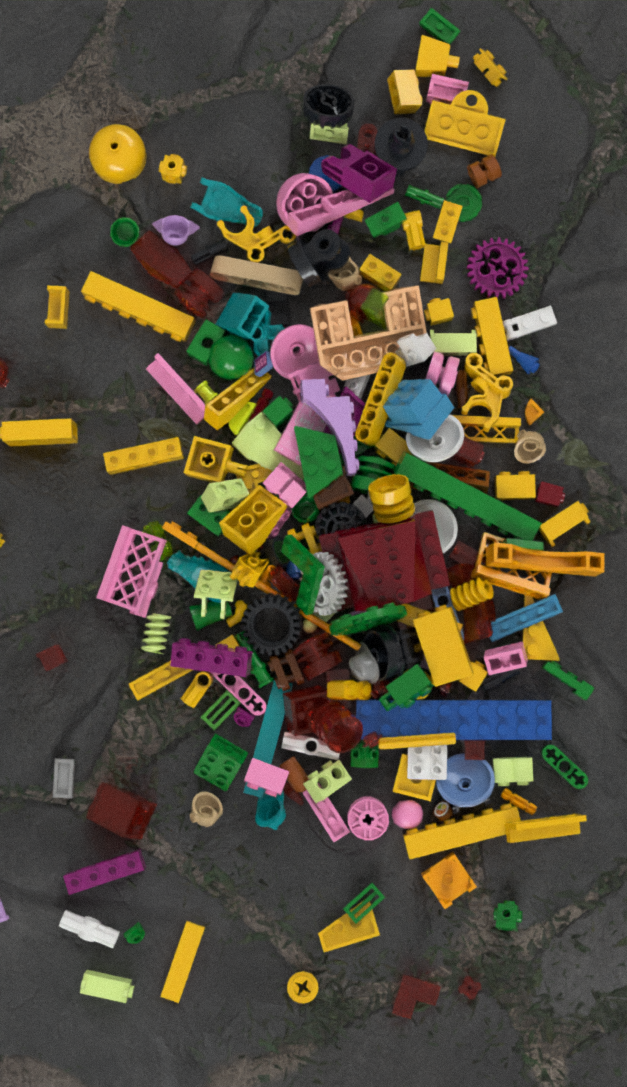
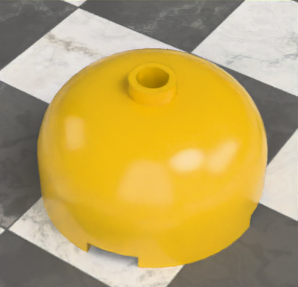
M121 124L108 125L100 129L92 138L89 146V159L93 169L103 180L114 184H122V182L138 177L145 167L146 149L143 140L132 128Z

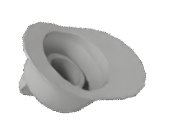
M360 642L362 646L358 651H355V656L349 660L351 673L357 680L368 681L371 684L376 683L380 674L379 666L367 645Z

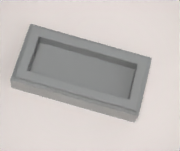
M55 758L53 798H73L75 759Z

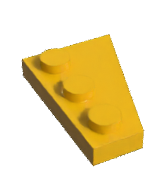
M370 901L354 915L356 918L371 905ZM359 903L357 906H355L354 908H352V909L350 910V912H352L355 908H357L361 903ZM371 910L357 924L346 913L319 932L318 935L323 952H327L380 936L373 910Z

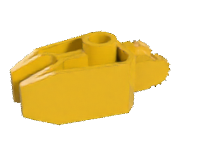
M254 552L251 556L246 554L239 557L230 578L232 580L237 578L240 582L239 585L242 587H254L262 576L269 560L268 558L259 559L261 555L259 552Z

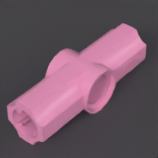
M150 559L146 560L145 570L151 567ZM162 562L158 563L141 613L130 610V613L146 618L151 600L154 599L158 588V578L163 567ZM144 577L138 579L137 586L139 589L145 584ZM135 595L132 607L136 608L138 603L137 595Z

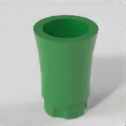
M227 601L225 617H230L232 612ZM208 602L206 617H201L202 604L189 606L196 631L224 620L220 618L221 603Z

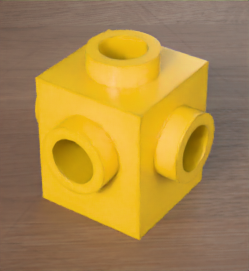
M176 154L165 155L164 161H160L159 172H161L162 178L166 182L181 184L183 177L186 176L187 166H185L184 159Z

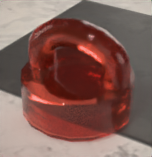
M452 682L436 686L435 688L441 690L439 695L446 697Z

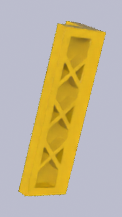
M452 415L459 420L462 426H465L463 430L471 426L479 432L474 437H468L464 432V441L516 443L518 441L517 435L521 426V418L499 417L498 422L492 426L497 434L493 438H488L483 433L484 430H480L478 427H483L484 423L489 421L491 417ZM506 428H515L514 439H507L502 432Z
M568 814L506 822L507 842L515 843L580 834L579 822L587 821L586 815Z

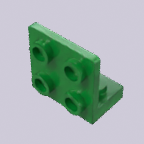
M215 733L193 772L223 791H227L246 759L248 752Z

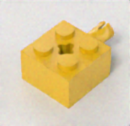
M194 436L184 474L192 478L214 483L225 481L228 473L245 477L248 465L232 462L231 458L234 451L232 446ZM211 457L212 463L207 464L205 461Z

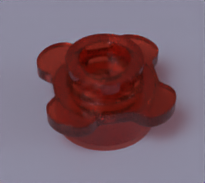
M376 731L369 733L362 738L365 743L362 747L369 746V748L378 745L382 734L378 735Z
M470 976L464 977L463 984L458 987V991L460 994L466 995L468 999L473 1000L478 990L481 989L480 982L473 981Z

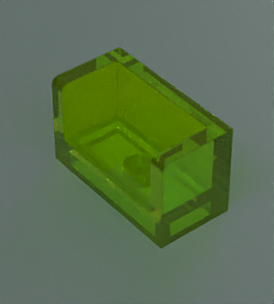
M372 288L361 305V309L370 322L385 329L386 321L383 307L389 298L387 295Z

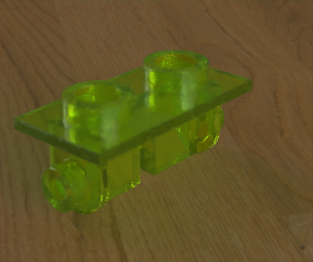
M158 521L149 522L148 525L143 527V533L167 540L164 529ZM155 541V545L150 547L152 552L157 550L158 541ZM169 541L165 543L159 562L174 554Z

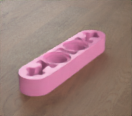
M210 672L252 714L258 716L266 711V702L240 676H235L236 682L230 686L225 683L227 674H223L222 678H219L218 675L220 673ZM241 688L249 690L250 695L247 699L240 698L239 690ZM253 694L256 696L253 700L256 703L261 702L263 704L261 712L259 710L255 712L253 710L255 706L251 702L249 706L246 704Z

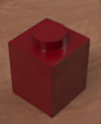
M541 481L538 485L534 502L558 507L559 504L564 502V487Z

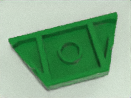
M294 426L308 499H312L314 495L328 487L332 481L337 480L343 475L335 435Z

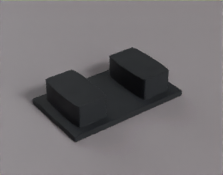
M264 290L265 303L269 305L268 310L271 312L270 325L282 324L284 328L291 326L289 294Z

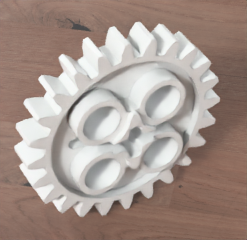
M328 552L312 554L325 566L314 613L318 612L319 615L324 616L337 613V610L342 609L341 604H345L343 598L347 597L344 590L348 589L345 586V582L348 579L343 577L346 571H341L343 565H338L339 559H334L333 554L329 555Z

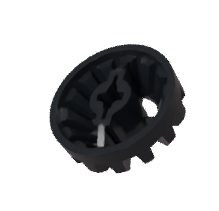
M320 84L309 88L305 92L302 110L304 116L314 126L319 123L322 129H324V126H330L331 129H334L336 125L342 127L351 120L354 111V98L343 87L333 84Z
M344 501L333 503L323 508L317 517L315 524L316 538L319 540V535L337 532L338 524L341 526L346 525L345 529H350L353 525L354 527L367 525L366 518L363 512L352 503ZM344 516V517H347V518H349V519H347V520H345V519H338V520H336L335 517ZM333 519V521H334L333 527H332V529L328 532V531H327L328 524H329V522Z

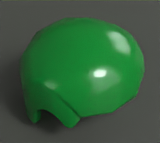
M121 217L111 225L110 236L113 242L119 246H131L139 238V227L136 221L129 217Z
M303 495L292 508L293 517L300 523L313 522L321 512V510H318L314 498L308 499V495Z

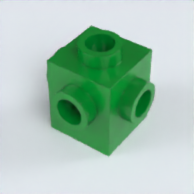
M360 739L359 743H351V767L378 768V744H372L371 740Z
M505 900L503 903H498V908L494 909L496 928L498 930L518 932V924L522 923L523 911H520V907L515 905L513 901Z

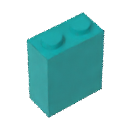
M233 292L215 325L225 330L228 335L251 339L269 305L256 295Z

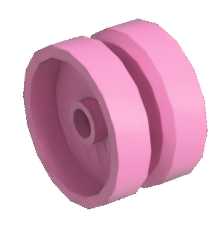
M434 351L425 379H431L435 386L439 384L438 390L440 393L446 394L448 397L458 374L457 368L460 359L450 356L445 367H443L444 355Z

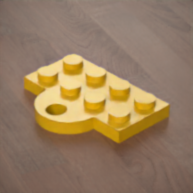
M465 90L454 97L451 105L432 100L425 133L427 140L485 155L492 154L496 157L506 119L488 114V104L481 93L474 90ZM469 95L477 97V103L473 106L466 103V98Z

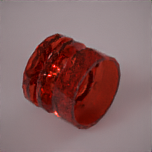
M194 268L187 276L192 285L189 286L181 283L180 286L185 293L176 288L174 294L187 310L204 319L207 314L202 308L208 312L212 310L208 300L217 304L224 297L225 293L208 275L200 269Z
M328 632L311 637L292 652L294 656L301 652L303 653L304 657L298 659V663L304 661L309 663L302 669L308 681L343 661L338 650L328 652L327 649L333 644V641L324 645L323 640L329 637Z
M331 701L323 704L317 709L311 721L314 734L335 753H345L353 749L361 740L363 734V725L360 720L339 702Z

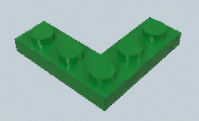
M286 535L281 552L303 572L296 605L306 615L313 614L325 566L294 536Z

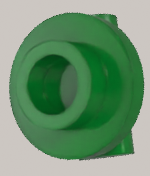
M138 922L123 933L128 943L136 944L142 941L145 931L142 924Z

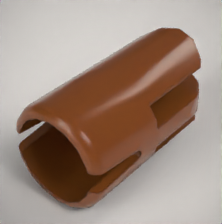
M294 756L279 765V768L289 771L287 781L295 791L304 792L307 790L303 783L309 779Z

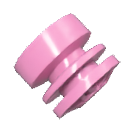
M363 796L356 799L350 805L347 812L348 825L351 832L363 840H374L381 837L389 824V815L384 804L372 796ZM366 814H369L370 817H374V819H371L370 824H367L366 821H363V819L366 818Z

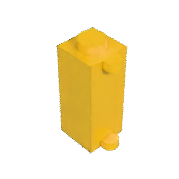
M577 501L541 524L538 530L546 542L553 547L555 546L553 542L555 538L583 520L586 524L590 523L589 516L587 515L588 509L583 503L580 504Z

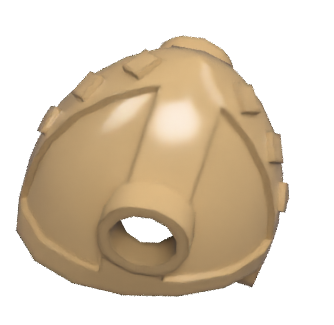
M349 257L348 262L342 268L328 272V276L333 284L342 291H349L356 285L359 286L362 282L359 268L352 261L351 257Z
M521 430L518 433V441L514 448L516 459L526 464L539 460L546 451V444L542 435L532 431L526 432L525 430Z
M200 792L193 798L192 812L190 813L192 823L197 822L199 825L209 827L223 814L222 803L214 794Z

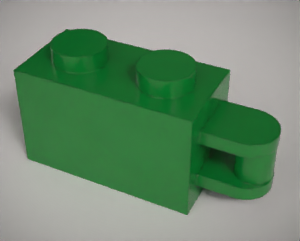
M416 664L387 685L386 688L389 692L383 695L379 701L387 712L397 705L402 709L404 707L409 708L416 702L415 699L429 694L434 685L423 669ZM390 697H393L394 699L392 703H390L388 700Z

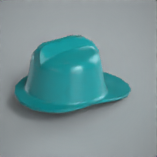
M264 790L263 797H258L255 821L260 827L278 830L279 825L286 818V810L283 806L284 792L282 790L281 795L277 794L276 797L266 794V790Z

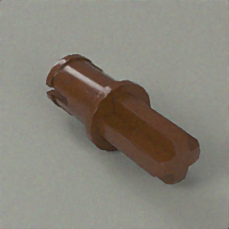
M458 370L456 377L457 389H454V391H456L457 408H462L468 402V391L470 389L467 388L466 370Z

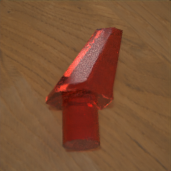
M285 782L284 794L302 806L304 801L299 793L289 783Z

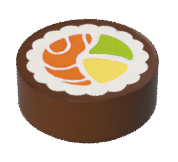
M441 801L435 805L433 814L439 821H446L452 816L453 809L449 802Z

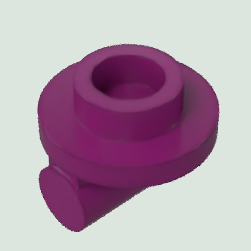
M238 707L234 714L235 722L242 727L250 726L255 718L254 714L241 707Z

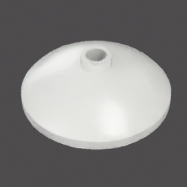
M450 414L431 439L413 436L409 432L406 435V443L410 453L425 462H439L452 457L458 452L464 441V430L461 423Z
M427 499L414 503L415 512L413 514L433 510L442 552L445 553L451 548L457 537L458 527L453 512L445 504L436 500Z

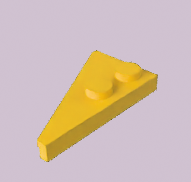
M524 595V607L535 603L533 597ZM543 621L523 629L522 642L528 659L559 661L558 653Z

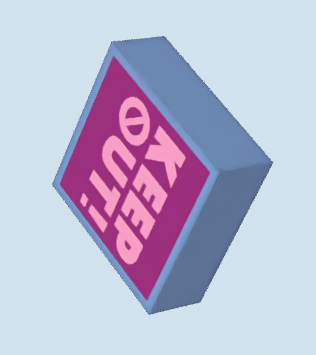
M267 350L254 360L256 376L261 377L273 368L270 352Z

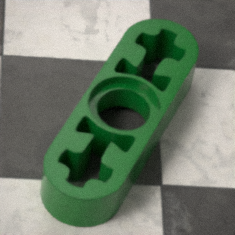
M547 744L541 749L542 758L571 786L576 789H583L587 786V775L556 746ZM554 749L553 754L557 758H559V756L561 755L562 758L558 759L557 761L550 756L547 758L546 750ZM562 761H567L570 765L567 772H561L559 769V764ZM573 772L578 777L582 775L581 780L583 783L575 785L576 780L570 774Z

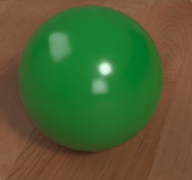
M236 335L222 336L210 348L208 359L210 368L215 375L224 380H238L252 368L254 360L253 350L242 337Z

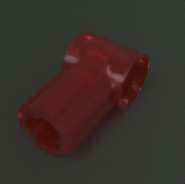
M277 566L268 573L269 581L279 590L280 594L296 601L300 585L296 584L282 567Z

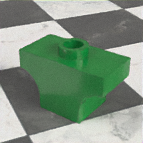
M396 202L365 219V222L375 238L380 235L386 236L399 229L400 225L407 218L399 202Z

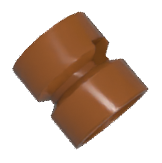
M492 154L482 158L481 163L476 161L467 166L469 177L476 188L487 184L488 180L494 181L502 176L500 166Z

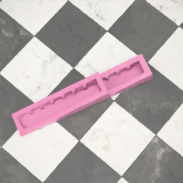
M391 188L371 203L394 194L395 189ZM344 190L322 197L320 204L288 213L287 226L296 236H299L371 203L349 190Z

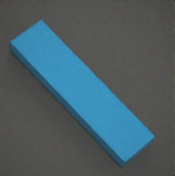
M556 594L488 622L484 626L491 642H494L558 615L563 610Z

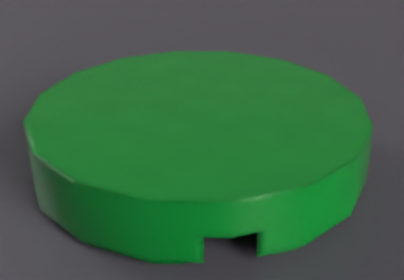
M457 184L446 194L445 201L463 206L458 220L460 222L471 221L481 211L482 196L478 189L472 185Z

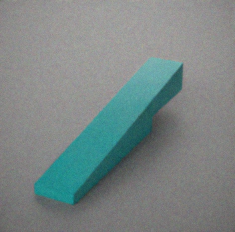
M275 680L253 755L254 759L270 765L272 764L293 686L292 683H289L291 689L283 692L282 688L278 689ZM247 783L245 784L243 793L263 797L265 789L258 787V790L247 787Z

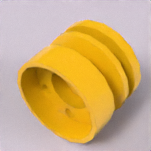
M384 476L371 482L368 486L370 499L374 503L375 519L378 522H399L409 518L415 512L413 497L410 495L411 488L406 476Z

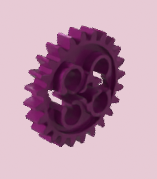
M498 237L496 242H494L493 238H490L489 244L483 240V247L480 245L476 246L478 252L472 250L471 255L473 257L468 258V262L471 264L467 265L466 268L472 271L467 274V277H473L470 284L476 283L474 290L482 289L480 295L487 292V298L491 294L498 298L499 294H501L502 298L505 299L506 293L512 296L513 290L519 291L518 285H524L522 279H526L528 275L523 272L529 270L524 265L528 263V260H522L525 253L519 254L521 247L514 248V241L509 245L507 238L504 243L501 242L500 237ZM482 252H484L486 260L489 259L491 252H496L499 258H491L490 263L486 267L489 270V274L483 275L480 272V268H483L485 263L484 261L477 262L482 259ZM506 263H514L515 268L511 270L510 274L519 275L513 278V285L511 284L510 277L506 278L505 284L499 285L496 282V278H504L509 270ZM497 266L501 267L498 271L494 270Z

